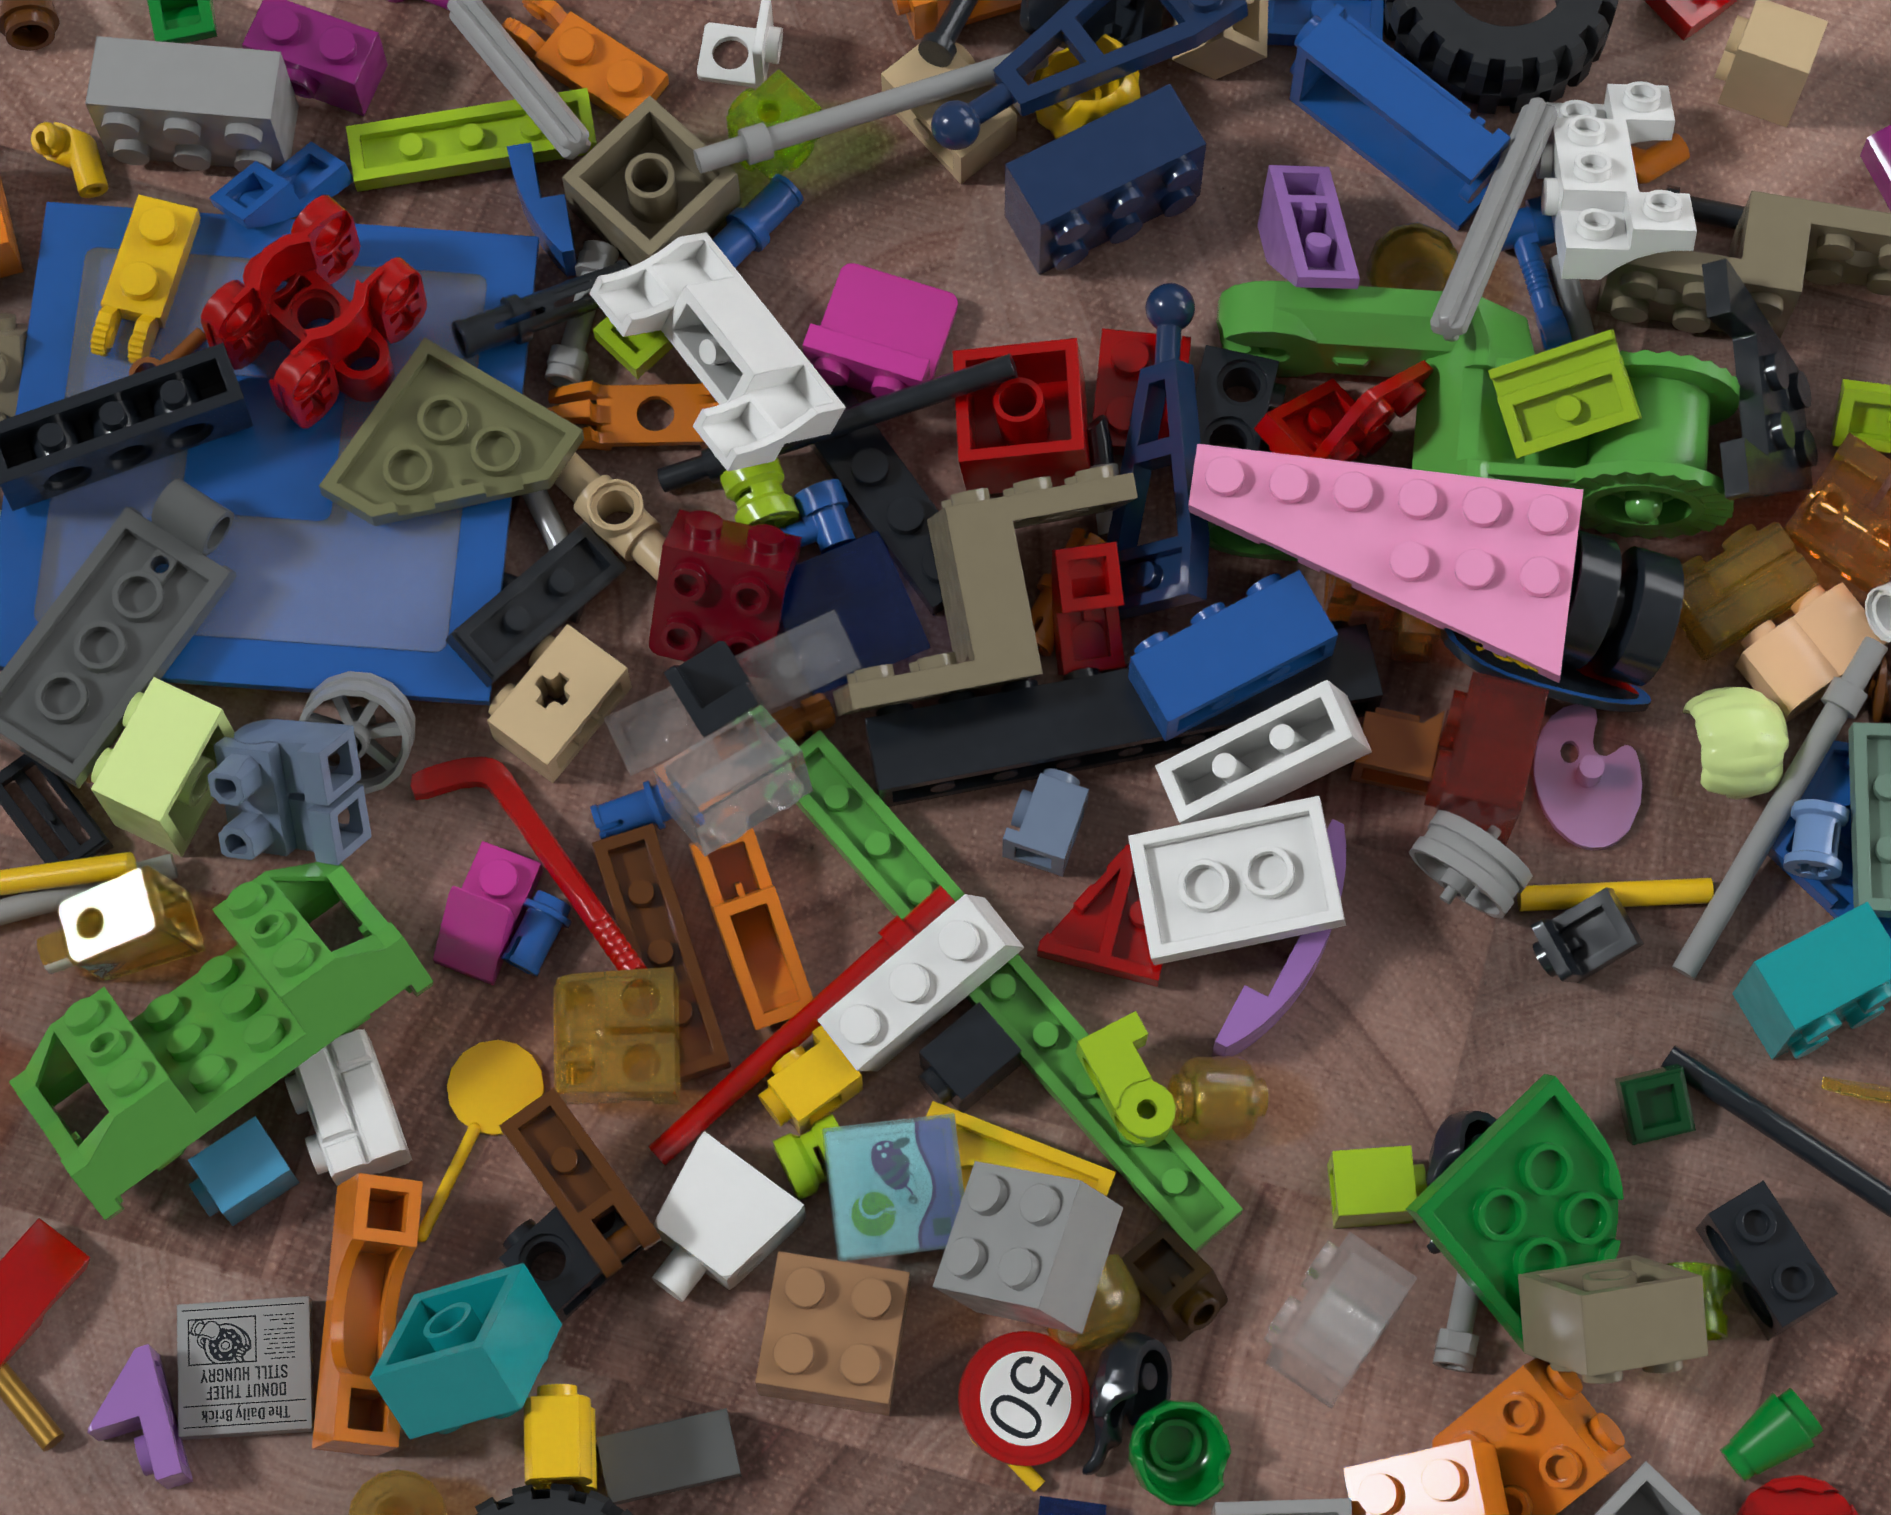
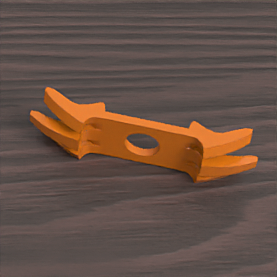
M592 380L550 390L548 396L550 404H565L547 409L573 424L596 426V431L591 426L581 428L583 429L584 440L578 449L610 451L612 447L700 445L701 448L706 447L707 444L693 428V424L702 409L719 404L715 402L714 397L703 383L602 385ZM590 400L597 401V405L593 404ZM650 400H663L674 410L672 422L662 430H648L638 421L639 409Z

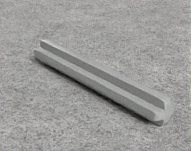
M449 0L447 8L450 10L449 17L560 155L565 159L573 160L580 153H586L591 146V142L588 139L589 131L481 0Z

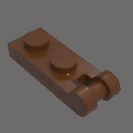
M554 1087L499 1125L502 1133L606 1278L621 1269L623 1265L620 1261L640 1246L646 1251L662 1240L653 1224ZM616 1210L626 1225L605 1239L595 1224Z

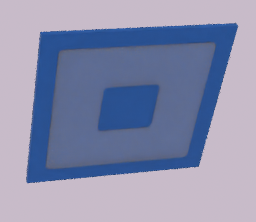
M46 202L15 416L129 376V369L133 363L128 361V343L133 334L136 321L122 318L114 345L106 357L90 352V340L98 312L102 308L100 303L133 208ZM199 213L201 217L200 224L164 328L159 327L149 357L160 360L177 347L196 328L204 332L201 324V314L210 297L220 287L232 280H239L244 284V268L249 260L283 235L291 234V229L296 219H288L265 227L247 229L226 214ZM355 224L360 242V252L346 274L331 284L347 300L351 302L353 299L355 281L357 279L363 283L379 266L384 265L395 257H401L422 276L427 299V309L423 318L403 340L391 344L386 340L395 378L425 337L523 394L529 342L519 345L515 341H511L465 359L455 343L451 323L500 305V300L508 295L517 294L521 298L534 293L539 237ZM283 281L275 292L283 289L287 282ZM532 311L496 323L495 329L498 330L532 317ZM323 318L316 319L310 322L305 329L324 326L332 321ZM206 340L193 353L209 348L208 341ZM280 340L269 342L255 361L241 370H234L253 423L252 427L12 511L5 495L3 496L0 516V671L8 664L126 506L135 508L142 513L143 517L152 522L151 514L158 497L169 483L179 478L234 513V519L228 534L217 549L208 554L207 557L221 566L229 567L235 571L237 577L160 679L161 681L166 683L311 693L328 677L347 671L368 672L392 682L408 700L490 706L492 685L487 688L445 640L451 632L502 591L512 497L379 526L369 524L321 495L320 483L380 399L370 402L356 401L339 390L335 403L326 415L311 427L302 429L277 407L269 383L270 379H274L276 371L290 354L291 350ZM371 357L359 358L349 368L357 371L368 370L378 360ZM158 565L154 572L164 573L168 570L169 565Z

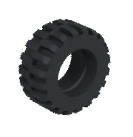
M1384 0L1383 28L1386 38L1392 42L1395 41L1394 50L1459 101L1462 102L1464 100L1478 104L1477 113L1495 114L1497 106L1509 105L1510 112L1515 114L1520 113L1522 107L1529 104L1532 98H1543L1545 102H1554L1562 98L1566 85L1577 87L1589 75L1592 62L1599 60L1605 47L1619 0H1555L1556 7L1546 16L1537 21L1519 26H1498L1480 21L1466 13L1454 0Z

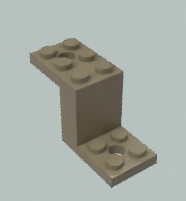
M1106 465L1077 471L1075 476L1064 479L1065 485L1052 487L1051 477L1048 476L1014 483L1013 488L1003 490L1004 496L990 499L988 488H981L950 495L951 499L942 501V509L927 519L953 652L923 657L915 662L908 663L910 673L894 675L893 665L885 664L856 670L854 673L846 675L848 684L833 691L837 716L880 709L900 703H912L943 697L955 692L975 691L1006 685L1014 681L1026 680L1043 674L1015 529L1115 511L1138 498L1134 474L1128 473L1115 476L1113 465Z

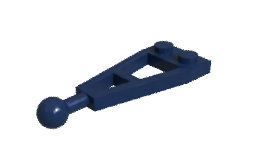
M1070 0L993 69L995 82L997 83L995 87L969 103L953 100L939 106L931 120L932 134L935 140L946 149H965L977 139L982 123L1012 105L1023 117L1199 47L1247 17V1L1160 0L1177 21L1178 25L1103 54L1082 25L1110 0ZM1063 42L1080 63L1077 66L1030 85H1027L1023 79Z
M1165 283L1157 286L1149 294L1145 305L1146 316L1152 326L1156 328L1155 363L1152 366L1140 369L1120 475L1134 474L1138 498L1112 512L1107 542H1117L1124 599V605L1118 606L1120 620L1203 601L1207 597L1209 525L1207 520L1190 513L1188 506L1197 444H1201L1194 367L1192 364L1180 360L1181 330L1186 328L1192 321L1195 314V302L1191 293L1185 287L1176 283ZM1166 398L1169 437L1158 440ZM1172 465L1178 536L1137 546L1152 470Z

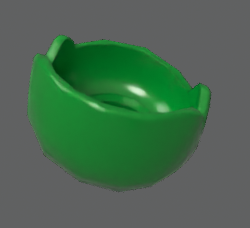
M1165 1400L1139 1418L1132 1431L1129 1443V1462L1139 1485L1143 1489L1170 1506L1195 1507L1217 1495L1224 1487V1471L1232 1452L1228 1437L1223 1432V1426L1214 1413L1194 1401Z

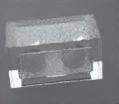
M762 704L653 769L665 810L704 856L727 843L736 841L749 829L777 812L792 807L800 798L813 791L802 750Z

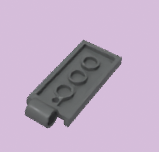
M179 478L169 483L158 497L151 514L152 522L143 517L142 513L135 508L126 506L1 671L0 739L79 789L93 771L94 765L101 753L106 748L111 747L125 728L122 724L123 716L131 699L138 692L145 693L153 677L159 680L163 677L236 579L235 571L225 565L221 566L207 557L208 554L217 549L232 526L234 513ZM158 565H169L168 570L164 573L154 572Z

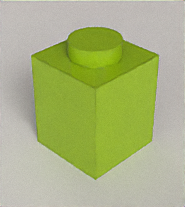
M1411 1145L1332 1151L1327 1163L1333 1229L1413 1222L1414 1219L1406 1208L1427 1188L1424 1164H1413Z

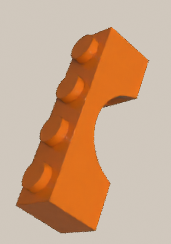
M358 1173L337 1186L312 1449L378 1456L399 1448L401 1425L372 1383L370 1376L395 1331L402 1282L409 1261L417 1248L423 1181Z

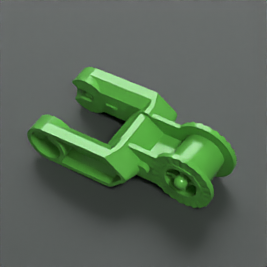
M1252 281L1234 285L1223 291L1219 297L1216 323L1223 349L1278 360L1279 365L1276 378L1300 377L1317 372L1393 377L1425 360L1434 370L1421 384L1427 391V394L1417 404L1412 469L1583 489L1579 525L1584 529L1594 528L1602 534L1616 533L1625 538L1640 536L1651 539L1662 536L1672 539L1682 534L1693 536L1700 531L1710 532L1717 525L1723 526L1728 518H1732L1734 500L1725 498L1724 480L1707 472L1709 426L1726 420L1737 411L1740 401V385L1737 377L1732 376L1727 368H1719L1712 361H1701L1693 355L1679 356L1670 351L1655 353L1645 349L1631 353L1622 350L1620 355L1623 358L1642 418L1516 459L1497 400L1498 396L1488 370L1535 355L1528 320L1523 315L1481 297L1467 332L1460 335L1458 340L1450 342L1445 341L1442 335L1433 333L1430 326V320L1443 291L1358 286V289L1295 287L1289 281ZM1208 521L1209 547L1215 550L1249 558L1298 561L1297 558L1265 543L1257 544Z

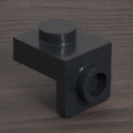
M1608 887L1552 920L1542 918L1531 925L1538 939L1533 944V950L1539 963L1551 977L1558 975L1563 982L1579 983L1644 945L1614 889Z

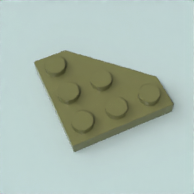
M424 337L320 483L319 488L321 495L369 524L379 526L550 489L583 442L584 433L580 427Z

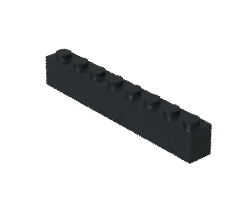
M1331 621L1338 633L1332 656L1166 742L1128 678L1130 662L1125 665V669L1101 673L1098 668L1074 670L1064 675L1063 681L1038 685V681L1032 679L1014 681L1004 685L1000 693L976 697V694L971 691L955 692L940 698L937 705L914 709L913 705L909 703L885 706L876 711V716L865 718L866 738L878 796L888 807L1038 779L1040 773L1043 774L1044 769L1047 768L1071 773L1185 751L1325 680L1330 681L1348 696L1357 718L1364 717L1366 711L1375 713L1376 707H1380L1383 697L1367 625L1365 623L1349 626L1347 621Z

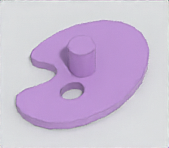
M1574 704L1564 707L1552 715L1540 733L1535 746L1533 760L1534 786L1541 809L1557 833L1576 847L1590 851L1604 850L1616 845L1629 832L1641 805L1642 777L1640 763L1636 751L1629 745H1624L1607 756L1599 755L1595 751L1593 744L1597 723L1596 710L1592 707ZM1565 744H1572L1576 747L1578 758L1575 762L1567 763L1562 759L1560 750Z

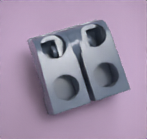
M265 719L246 724L234 733V738L223 737L213 745L217 767L207 777L211 796L219 804L225 805L228 824L218 833L221 853L224 856L252 860L262 853L288 856L295 849L314 852L316 862L339 865L372 837L363 785L355 784L362 776L353 725ZM335 750H338L340 763L338 766H330L327 757ZM348 808L350 814L349 823H339L337 815Z

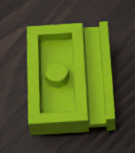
M1614 329L1488 370L1498 396L1497 400L1516 459L1642 418L1623 358L1620 355Z

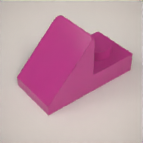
M482 841L462 888L452 886L448 894L434 952V963L494 985L504 962L500 957L506 951L527 909L523 903L526 898L531 899L543 873L542 864Z

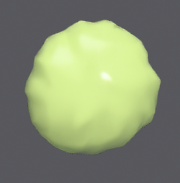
M1723 687L1705 691L1693 697L1685 704L1683 713L1691 714L1695 719V727L1701 744L1702 772L1700 783L1707 791L1726 795L1727 798L1737 800L1769 793L1780 783L1783 778L1784 753L1788 749L1789 739L1783 712L1776 703L1754 689Z

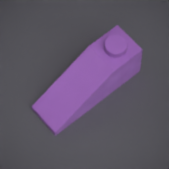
M1269 165L1257 224L1266 262L1295 287L1358 289L1360 277L1330 168Z

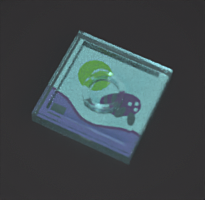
M954 1113L822 1129L837 1261L844 1262L946 1248L964 1195Z

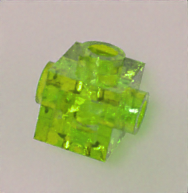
M778 69L756 90L748 88L733 101L726 116L729 139L737 137L739 129L763 122L766 127L821 111L822 107ZM819 138L774 151V158L753 165H748L746 160L738 163L750 172L757 168L771 181L775 174H782L786 169L794 171L809 158L814 149V143Z

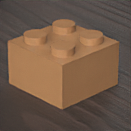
M778 1251L755 1380L758 1394L890 1416L911 1289L910 1272Z

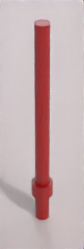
M939 886L903 919L896 915L878 931L881 938L656 1138L648 1146L664 1165H667L771 1072L772 1067L779 1059L791 1050L799 1047L812 1035V1031L821 1026L817 1019L955 903L953 898L942 886Z

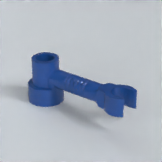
M1541 196L1525 200V207L1519 208L1501 252L1512 248L1515 250L1535 312L1543 349L1547 351L1572 342V337L1567 321L1552 289L1553 286L1549 279L1547 268H1545L1546 265L1540 247L1556 243L1552 216L1542 215Z
M839 479L825 480L799 491L794 496V501L802 521L788 525L785 528H780L786 534L802 537L800 548L817 542L821 554L841 551L856 542L845 512L849 502Z

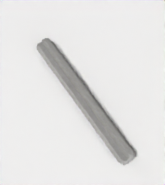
M1532 98L1529 104L1522 107L1510 134L1509 146L1501 155L1430 320L1431 330L1433 333L1442 335L1445 341H1456L1460 335L1467 332L1555 125L1557 110L1555 106L1546 104L1543 98Z

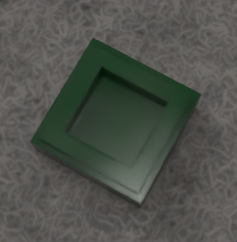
M1674 1064L1615 1078L1626 1137L1630 1144L1637 1145L1696 1131L1684 1070L1680 1065Z

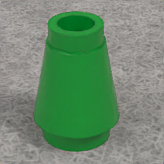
M1789 1388L1778 1397L1772 1392L1729 1440L1730 1442L1720 1449V1452L1738 1476L1746 1482L1754 1475L1757 1476L1815 1447L1812 1439L1824 1430L1804 1402Z

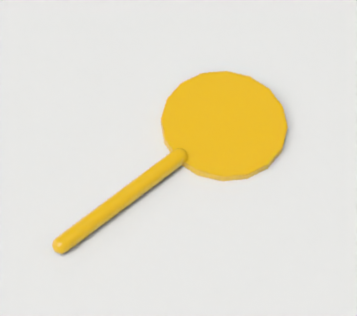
M502 1040L480 1042L463 1052L451 1068L447 1082L449 1105L458 1120L467 1126L468 1129L419 1226L418 1242L422 1243L428 1239L479 1133L490 1136L504 1135L499 1125L544 1094L543 1076L540 1067L532 1054L516 1043Z

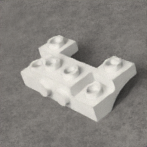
M1643 81L1629 84H1607L1604 104H1590L1582 100H1569L1564 103L1545 102L1548 105L1555 106L1557 120L1536 167L1537 179H1544L1541 194L1542 215L1552 216L1561 279L1600 280L1614 269L1640 257L1661 252L1693 251L1697 229L1690 194L1674 193L1667 190L1639 192L1631 144L1637 142L1672 140L1675 117L1669 87Z
M707 232L678 237L665 248L638 264L618 272L598 276L589 293L623 337L661 330L719 405L701 410L693 424V428L727 471L773 462L786 443L831 434L846 408Z

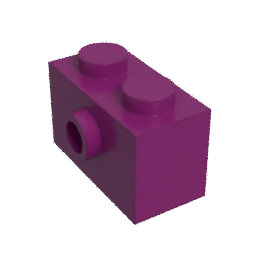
M263 0L242 43L243 49L281 52L295 95L308 99L313 98L361 116H365L388 66L379 32L287 0Z

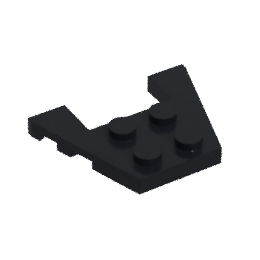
M1725 258L1702 264L1707 318L1732 338L1736 377L1740 385L1739 409L1742 438L1720 443L1725 498L1735 500L1762 495L1766 497L1813 489L1811 467L1817 465L1818 452L1814 437L1806 425L1805 408H1809L1812 402L1807 377L1798 369L1731 263Z

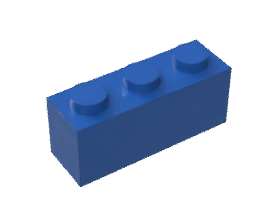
M1300 570L1283 579L1278 573L1269 575L1248 589L1246 592L1248 597L1228 607L1223 602L1213 604L1197 613L1190 621L1191 626L1172 636L1167 631L1156 633L1142 641L1134 649L1135 655L1130 657L1128 678L1165 742L1333 655L1338 633Z

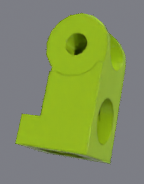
M1135 1011L1078 1040L1076 1054L1119 1133L1126 1141L1136 1146L1149 1147L1160 1143L1167 1137L1175 1119L1176 1105L1172 1094L1167 1088L1152 1080L1137 1049L1146 1045L1148 1032Z

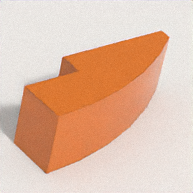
M747 823L688 844L755 1030L792 1018L813 999L752 824Z

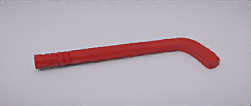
M482 756L466 757L442 762L412 774L410 787L415 800L430 799L465 788L480 787L487 789L513 821L589 931L599 942L601 948L614 966H616L623 979L630 983L639 979L646 972L647 967L644 962L638 957L636 951L632 949V945L627 941L624 934L621 933L619 927L615 925L610 914L536 812L512 774L500 761Z

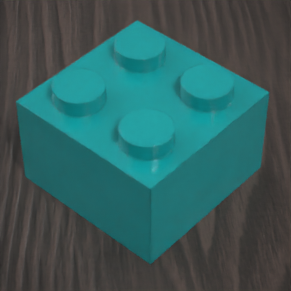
M1868 901L1754 961L1733 991L1734 998L1772 1060L1789 1051L1792 1052L1795 1059H1799L1830 1040L1827 1035L1838 1029L1843 1022L1847 1021L1850 1028L1855 1029L1876 1018L1886 1010L1883 1005L1891 1001V938Z
M524 1263L413 1295L370 1379L409 1439L435 1432L448 1434L458 1430L465 1424L490 1417L496 1419L507 1418L524 1406L543 1364L548 1359L549 1351L562 1323Z

